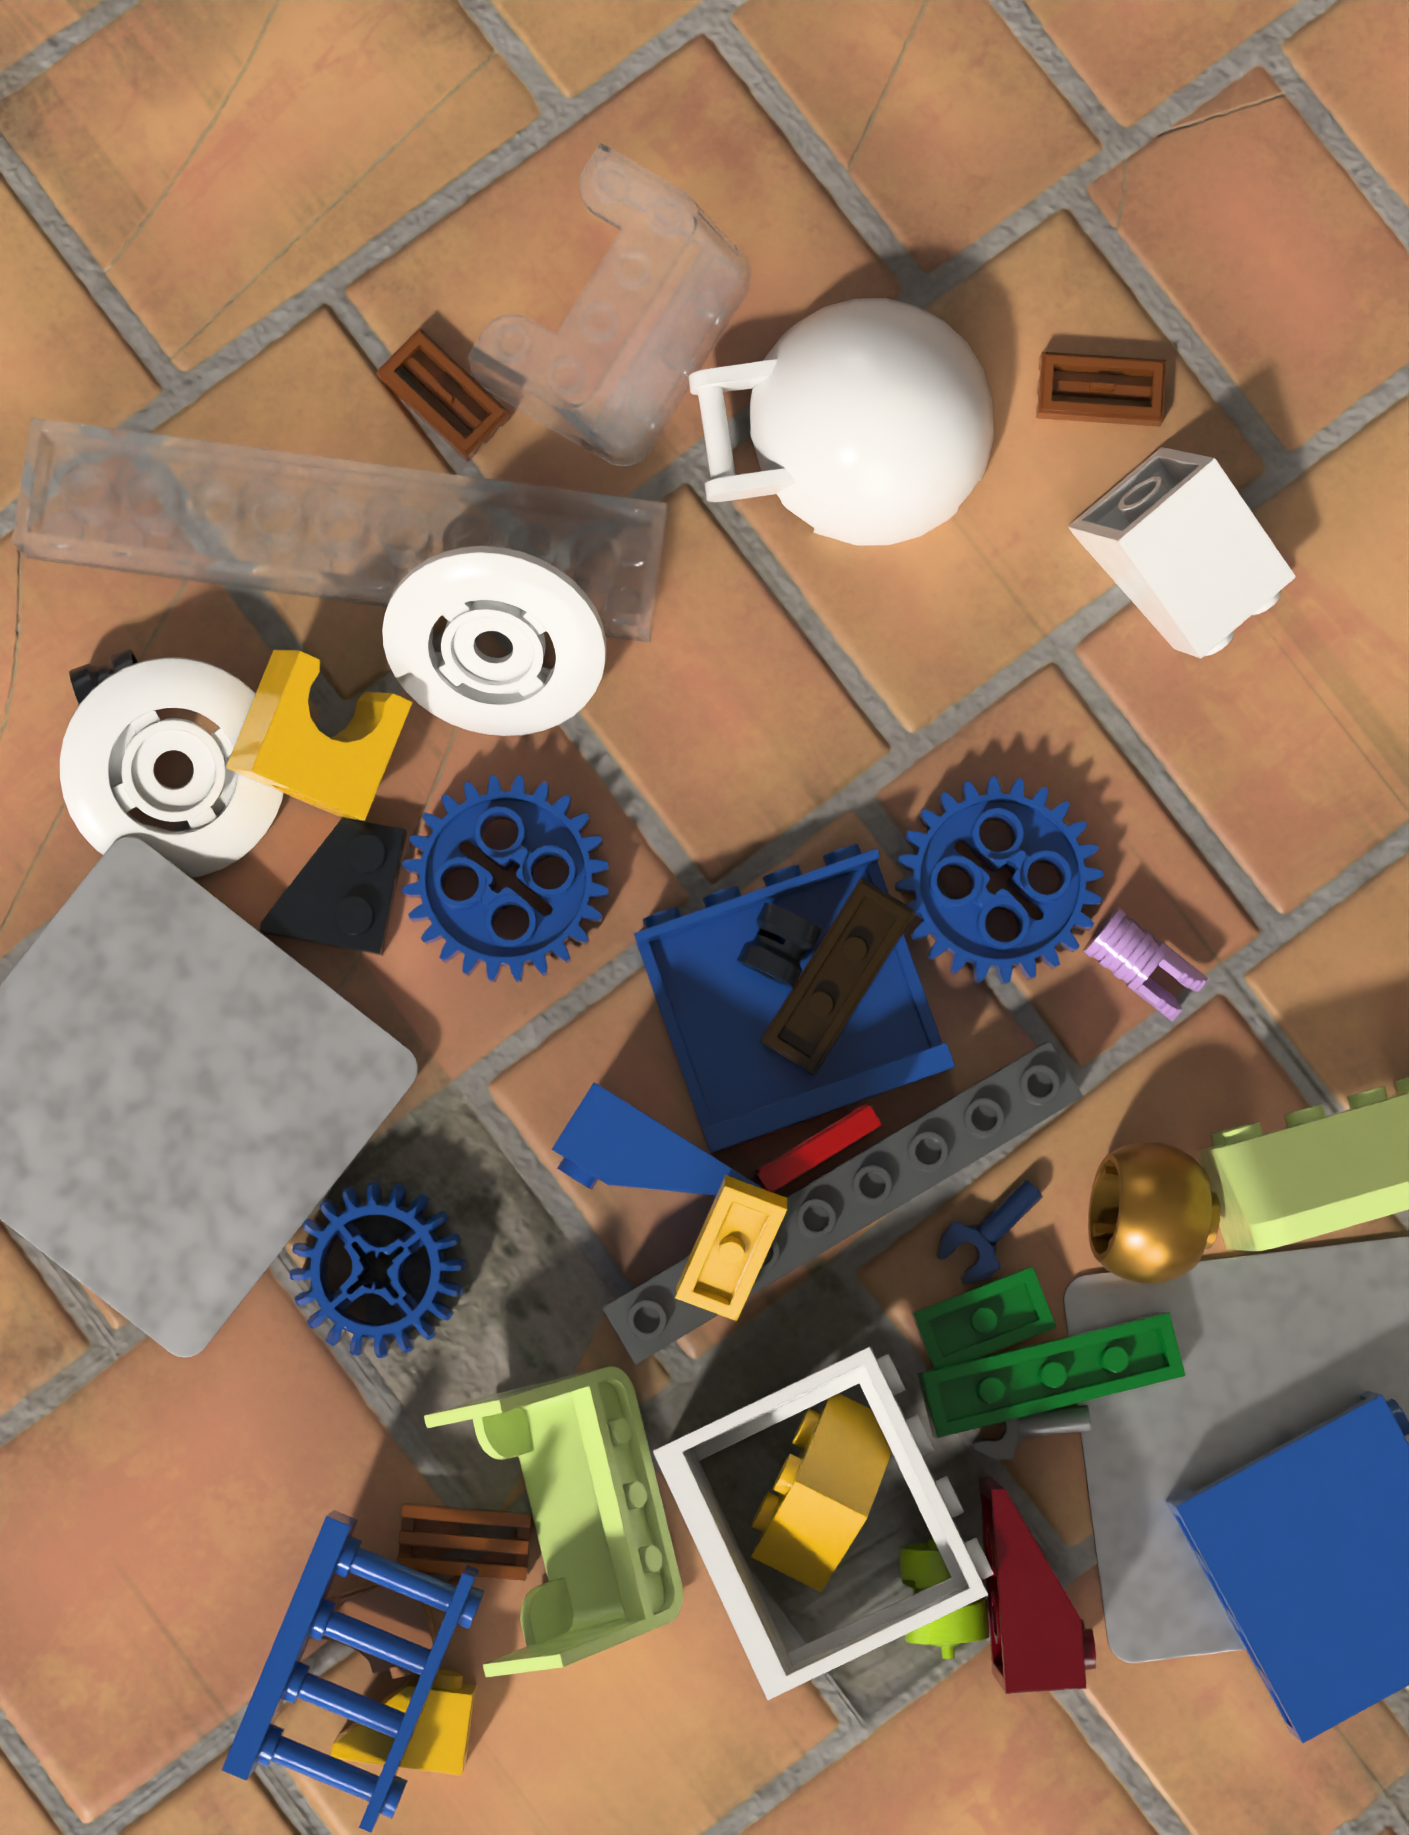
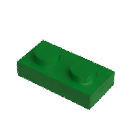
M1032 1266L911 1312L932 1369L977 1359L1056 1328Z

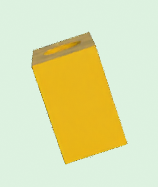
M273 650L226 768L335 816L365 821L412 702L394 693L365 691L357 700L354 716L347 727L334 737L329 738L316 727L310 716L308 705L311 685L320 673V659L300 650Z

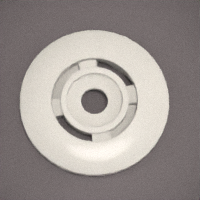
M473 546L453 549L430 557L414 567L400 581L392 593L385 612L382 629L383 647L387 661L394 676L404 690L419 705L436 717L460 728L487 735L515 736L536 733L557 726L573 717L588 703L596 692L602 679L607 656L603 623L596 607L579 585L560 569L548 562L527 553L503 547ZM441 615L448 620L441 642L442 653L435 652L432 644L433 625ZM486 631L500 632L510 639L513 651L502 658L489 657L477 648L475 638ZM545 631L550 635L555 648L556 663L553 669L542 667L546 650L543 634Z
M162 657L144 660L120 669L95 686L79 704L72 716L63 738L60 755V782L63 797L70 816L87 841L104 855L107 849L121 838H139L148 843L191 878L221 870L249 852L266 834L277 815L283 799L282 792L226 768L256 694L254 690L241 679L220 667L204 661L183 657ZM164 708L192 710L215 722L218 725V729L209 734L199 724L186 719L166 718L161 720L156 710ZM166 751H181L193 763V776L182 787H166L154 775V763ZM137 806L145 814L159 820L169 822L187 820L190 829L170 831L147 825L133 818L128 811Z

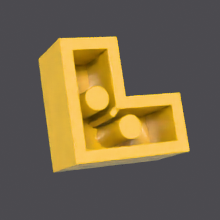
M840 1393L828 1398L819 1413L810 1408L807 1409L792 1440V1444L802 1448L798 1457L791 1453L788 1455L773 1486V1490L780 1493L779 1496L770 1492L766 1493L751 1525L752 1528L761 1532L751 1555L752 1558L819 1592H822L868 1518L892 1454L872 1409Z

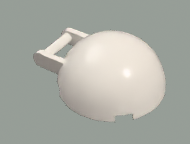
M887 298L851 299L829 305L802 319L787 330L763 361L704 369L688 376L690 392L693 395H698L711 477V480L704 484L706 498L709 502H724L777 494L785 508L814 527L813 533L856 546L892 545L920 537L948 521L958 512V507L970 495L978 481H981L987 468L994 440L993 401L984 370L968 343L945 321L915 305ZM752 389L750 400V435L762 471L736 475L723 393Z

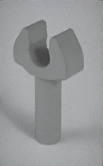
M1087 1405L1056 1408L1004 1421V1431L1001 1436L996 1439L974 1441L971 1447L995 1460H1011L1014 1458L1015 1447L1024 1437L1091 1431L1089 1408Z

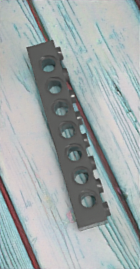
M1047 1041L786 1196V1214L748 1297L1082 1098L1081 1091L1052 1043ZM690 1254L602 1307L635 1365L719 1315L675 1298L676 1285Z

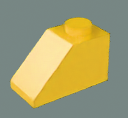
M439 1669L401 1762V1768L462 1775L467 1760L477 1686L462 1683V1673ZM411 1677L380 1702L406 1713L420 1677ZM353 1722L340 1732L333 1742L331 1756L341 1760L384 1765L395 1738Z

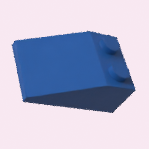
M595 1082L552 1148L553 1151L564 1157L557 1169L589 1189H593L599 1179L610 1186L716 1196L725 1175L762 1188Z

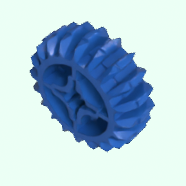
M370 1182L367 1187V1203L361 1204L359 1195L353 1187L345 1188L342 1190V1196L347 1210L341 1212L331 1200H324L320 1204V1208L330 1221L326 1227L313 1219H306L302 1225L307 1233L317 1238L315 1245L312 1246L307 1243H295L293 1245L292 1252L294 1254L311 1259L310 1268L300 1267L290 1270V1279L295 1281L310 1279L312 1286L311 1291L296 1295L294 1298L298 1306L310 1304L315 1300L318 1302L321 1309L309 1317L307 1324L314 1329L322 1325L328 1318L331 1319L335 1325L329 1331L326 1342L332 1346L338 1344L346 1331L353 1333L350 1343V1353L352 1355H361L366 1347L367 1337L374 1338L376 1356L378 1358H385L389 1355L390 1336H396L400 1349L407 1353L414 1349V1340L409 1331L411 1328L416 1327L421 1336L430 1340L436 1336L437 1332L426 1317L431 1312L446 1321L450 1320L453 1316V1310L439 1301L441 1294L444 1293L457 1297L463 1294L464 1287L462 1285L446 1281V1272H457L466 1269V1261L460 1258L446 1261L444 1249L455 1247L461 1243L460 1235L455 1233L439 1239L435 1230L443 1226L448 1221L449 1216L445 1211H440L426 1221L421 1215L428 1207L430 1198L424 1194H420L414 1200L410 1209L404 1207L403 1204L406 1198V1186L396 1184L391 1191L389 1202H382L380 1183ZM371 1215H386L403 1221L412 1230L402 1238H398L394 1243L383 1247L371 1241L366 1234H362L353 1222ZM339 1236L345 1244L344 1248L352 1259L353 1268L350 1277L340 1286V1289L332 1293L327 1277V1262L333 1243ZM425 1244L430 1259V1281L423 1299L418 1303L411 1295L412 1291L404 1280L403 1271L406 1262ZM403 1247V1252L392 1260L393 1264L387 1270V1274L391 1279L390 1286L381 1288V1282L378 1280L374 1281L373 1285L368 1283L360 1286L355 1291L353 1290L358 1283L365 1279L363 1275L370 1269L368 1262L365 1260L367 1257L365 1253L375 1251L376 1259L383 1258L384 1253L394 1255ZM375 1293L386 1299L391 1306L394 1305L404 1318L391 1323H370L352 1316L345 1309L364 1295Z

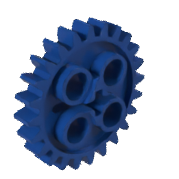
M496 775L490 776L488 793L479 795L475 787L468 781L464 783L466 801L459 805L446 794L441 797L448 813L443 819L426 812L423 814V819L432 830L429 838L420 835H411L409 841L418 850L423 852L421 859L405 860L402 864L405 870L419 875V881L402 888V893L405 896L421 898L422 904L408 914L412 922L431 921L432 924L421 937L426 945L436 942L441 938L445 939L446 943L439 957L443 962L447 963L459 953L465 955L462 972L465 975L470 976L480 962L486 963V972L490 982H496L502 966H510L511 973L516 982H522L524 965L533 962L536 969L543 976L548 975L546 956L554 953L565 963L570 962V955L565 943L570 938L584 945H587L590 941L585 931L580 927L582 921H602V914L589 905L590 899L609 897L608 888L593 882L594 876L609 870V864L607 861L594 860L589 857V854L603 845L601 836L582 838L581 833L590 822L589 815L585 813L569 820L566 815L571 807V797L565 795L554 805L548 803L549 785L544 781L533 795L526 794L524 779L521 775L516 776L510 792H502ZM508 819L518 827V837L515 843L508 849L493 850L484 843V831L492 821ZM465 842L472 844L502 870L507 871L513 865L518 866L516 876L521 885L551 905L553 908L552 913L548 916L542 915L511 888L505 887L499 894L494 892L493 890L497 883L491 873L460 851V846ZM549 857L559 858L569 867V876L566 882L553 890L538 886L533 879L536 865L541 860ZM458 869H469L475 872L479 879L478 889L475 894L464 901H454L448 898L444 890L448 875ZM509 907H518L529 916V927L526 933L515 940H505L499 937L494 929L497 915L503 909Z
M996 776L990 777L985 788V795L979 796L976 788L970 781L964 782L961 794L963 802L958 804L946 792L939 796L938 800L943 812L941 817L932 811L923 809L919 818L928 830L927 834L918 831H908L904 838L912 847L918 850L916 855H899L896 864L903 869L911 871L912 877L898 881L895 884V891L913 894L914 901L908 903L907 906L917 911L915 916H919L922 922L910 937L912 940H917L931 935L935 942L929 951L928 958L933 960L945 951L951 953L953 956L949 973L953 975L968 962L973 964L974 982L977 983L983 981L989 967L996 968L1001 985L1010 982L1013 966L1017 965L1027 980L1036 977V958L1039 957L1051 969L1060 965L1054 947L1059 945L1070 952L1076 951L1080 945L1070 930L1075 928L1088 931L1094 925L1093 921L1081 912L1082 907L1097 906L1102 902V897L1086 890V884L1104 876L1103 871L1085 867L1084 860L1099 850L1098 845L1087 844L1079 846L1076 837L1084 831L1087 823L1081 821L1067 826L1062 820L1070 804L1065 801L1052 811L1045 807L1048 788L1044 786L1032 799L1024 797L1023 779L1017 778L1008 794H1002ZM991 820L1000 821L1005 824L1012 836L1010 848L1002 852H995L986 848L979 836L980 826L984 822ZM959 841L965 843L976 858L994 873L1002 867L1006 868L1011 873V877L1007 881L1008 887L1024 900L1040 909L1043 914L1042 919H1033L1007 890L1001 889L995 895L990 893L985 887L990 880L988 873L980 866L978 867L973 861L959 854L955 849V843ZM1043 862L1054 867L1059 876V887L1055 893L1049 895L1040 894L1030 886L1027 875L1031 864ZM954 867L965 872L970 881V892L965 898L958 900L949 899L941 893L937 884V876L942 869ZM1002 909L1014 916L1017 921L1018 930L1013 941L999 942L991 938L985 926L988 912Z

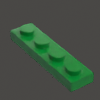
M1162 1312L917 1373L934 1438H941L1186 1376L1170 1312Z

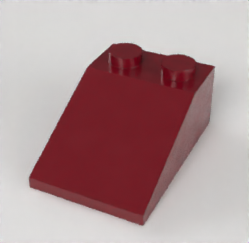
M992 1477L979 1478L984 1554L994 1575L986 1578L992 1674L1006 1694L1087 1689L1085 1670L1096 1668V1649L1092 1628L1085 1629L1084 1621L1081 1620L1006 1489Z

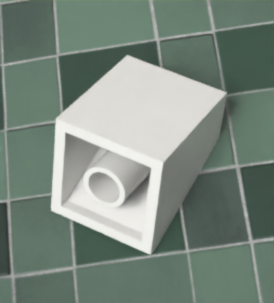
M1160 447L1068 526L1077 540L1173 649L1200 659L1204 656L1212 655L1227 646L1234 637L1233 631L1251 615L1260 614L1271 608L1280 599V590L1296 577L1217 460L1208 456Z

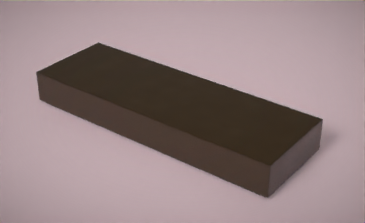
M861 878L760 1042L810 1074L816 1075L917 911L864 878Z

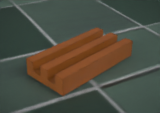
M421 328L376 371L378 378L467 462L476 454L475 450L482 443L486 444L493 437V432L500 425L503 427L511 419L510 412ZM419 349L489 414L483 422L472 414L412 357ZM401 367L409 372L472 432L466 439L396 374Z
M1041 352L1039 357L1040 376L1037 389L1038 404L1036 406V418L1161 426L1164 416L1166 360ZM1065 371L1152 377L1151 386L1054 380L1053 372ZM1052 395L1149 401L1150 407L1052 401Z
M416 1503L402 1504L397 1563L423 1573L460 1576L466 1566L469 1565L479 1570L477 1577L526 1581L532 1513ZM415 1519L518 1527L517 1539L414 1531ZM413 1545L515 1553V1564L412 1555Z

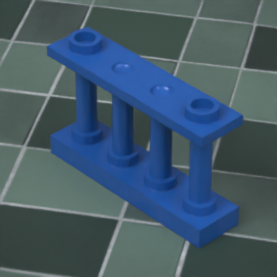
M333 1510L326 1516L222 1767V1771L247 1780L255 1771L258 1763L269 1767L271 1762L282 1765L368 1801L369 1804L359 1828L371 1833L380 1814L391 1819L395 1814L408 1780L396 1776L455 1629L457 1625L470 1629L485 1591L473 1587L479 1570L469 1565L464 1569L456 1587L361 1548L362 1540L352 1537L358 1520ZM350 1572L446 1612L432 1649L430 1650L334 1610L336 1603L326 1599L335 1575L347 1578ZM325 1635L421 1675L406 1713L309 1673L310 1666L300 1662L309 1638L312 1637L321 1641ZM299 1698L395 1738L380 1776L284 1737L285 1729L274 1725L283 1701L295 1704Z

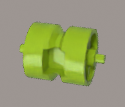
M933 1538L927 1539L928 1542L907 1544L899 1547L902 1584L913 1588L914 1594L951 1578ZM979 1542L980 1545H981V1548H982V1550H983V1552H984L983 1543H982V1542ZM981 1598L904 1635L905 1642L941 1647L942 1659L955 1658L954 1646H958L960 1643L984 1640L989 1637L988 1606L986 1605V1600Z

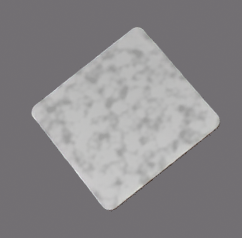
M134 837L121 838L107 849L0 985V1219L168 1352L184 1358L195 1356L206 1348L413 1085L418 1074L417 1060L406 1046L148 843Z
M1409 1236L1199 1261L1194 1269L1182 1277L1165 1283H1138L1122 1279L1112 1272L1080 1276L1067 1286L1063 1303L1068 1336L1162 1312H1170L1186 1375L1076 1403L1077 1406L1087 1405L1090 1413L1091 1431L1080 1432L1107 1642L1111 1651L1119 1659L1129 1663H1140L1245 1650L1166 1503L1167 1499L1186 1489L1196 1492L1362 1401L1359 1395L1366 1391L1382 1394L1385 1401L1393 1398L1409 1421ZM1407 1435L1405 1438L1409 1443V1435Z

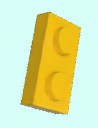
M725 1175L676 1285L675 1298L737 1321L786 1214L787 1198Z

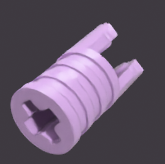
M1120 907L1116 908L1103 922L1083 950L1089 957L1093 956L1097 959L1098 963L1104 968L1111 970L1112 974L1119 980L1125 981L1129 989L1171 1021H1174L1183 1009L1170 992L1164 990V988L1149 977L1155 968L1159 965L1183 986L1196 992L1200 991L1209 981L1203 973L1163 941H1157L1153 934L1143 930L1134 919L1128 918L1126 912Z

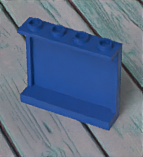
M859 844L838 849L823 856L825 867L805 874L801 873L799 865L775 871L763 877L765 888L745 895H741L739 886L715 892L703 898L705 909L685 916H681L678 907L655 913L642 919L645 927L644 930L634 933L638 950L710 1154L955 1067L947 1042L942 1043L904 934L816 1075L810 1074L760 1042L792 988L772 981L736 961L744 944L754 940L759 930L756 919L764 903H770L788 910L822 930L814 947L804 951L799 961L803 972L861 878L888 893L878 865L880 856L877 848L865 853L861 852Z
M1370 1391L1359 1395L1362 1401L1196 1492L1186 1489L1166 1500L1288 1730L1302 1743L1307 1742L1409 1685V1443L1405 1436L1409 1435V1421L1393 1398L1385 1401L1382 1394Z

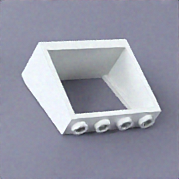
M871 1347L653 1451L767 1700L987 1596L988 1590L983 1580L994 1575L978 1539L974 1538L964 1542L953 1518L964 1513V1510L948 1477L945 1476L935 1481L924 1456L935 1450L918 1414L906 1420L895 1398V1395L906 1389L891 1357L887 1354L877 1359ZM860 1384L951 1578L788 1652L699 1461Z

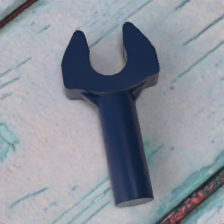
M1024 1179L980 1224L964 1226L958 1221L952 1222L941 1235L936 1254L937 1258L943 1260L955 1252L958 1245L965 1242L971 1243L977 1250V1260L961 1275L960 1282L968 1284L990 1278L1000 1268V1263L995 1257L997 1242L1043 1198V1195L1033 1184Z

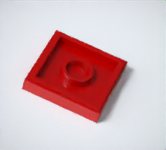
M864 1104L755 1171L756 1175L754 1177L762 1189L774 1192L878 1128L882 1123L872 1107Z

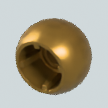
M1133 1143L1120 1147L1108 1154L1099 1165L1090 1196L1088 1234L1093 1256L1105 1269L1120 1278L1144 1284L1165 1283L1178 1279L1194 1269L1199 1263L1204 1249H1209L1214 1244L1220 1223L1219 1198L1217 1193L1211 1191L1206 1170L1191 1155L1177 1147L1163 1143Z

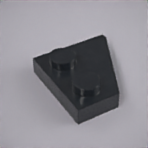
M342 817L261 921L259 931L264 934L382 956L407 835L406 830Z

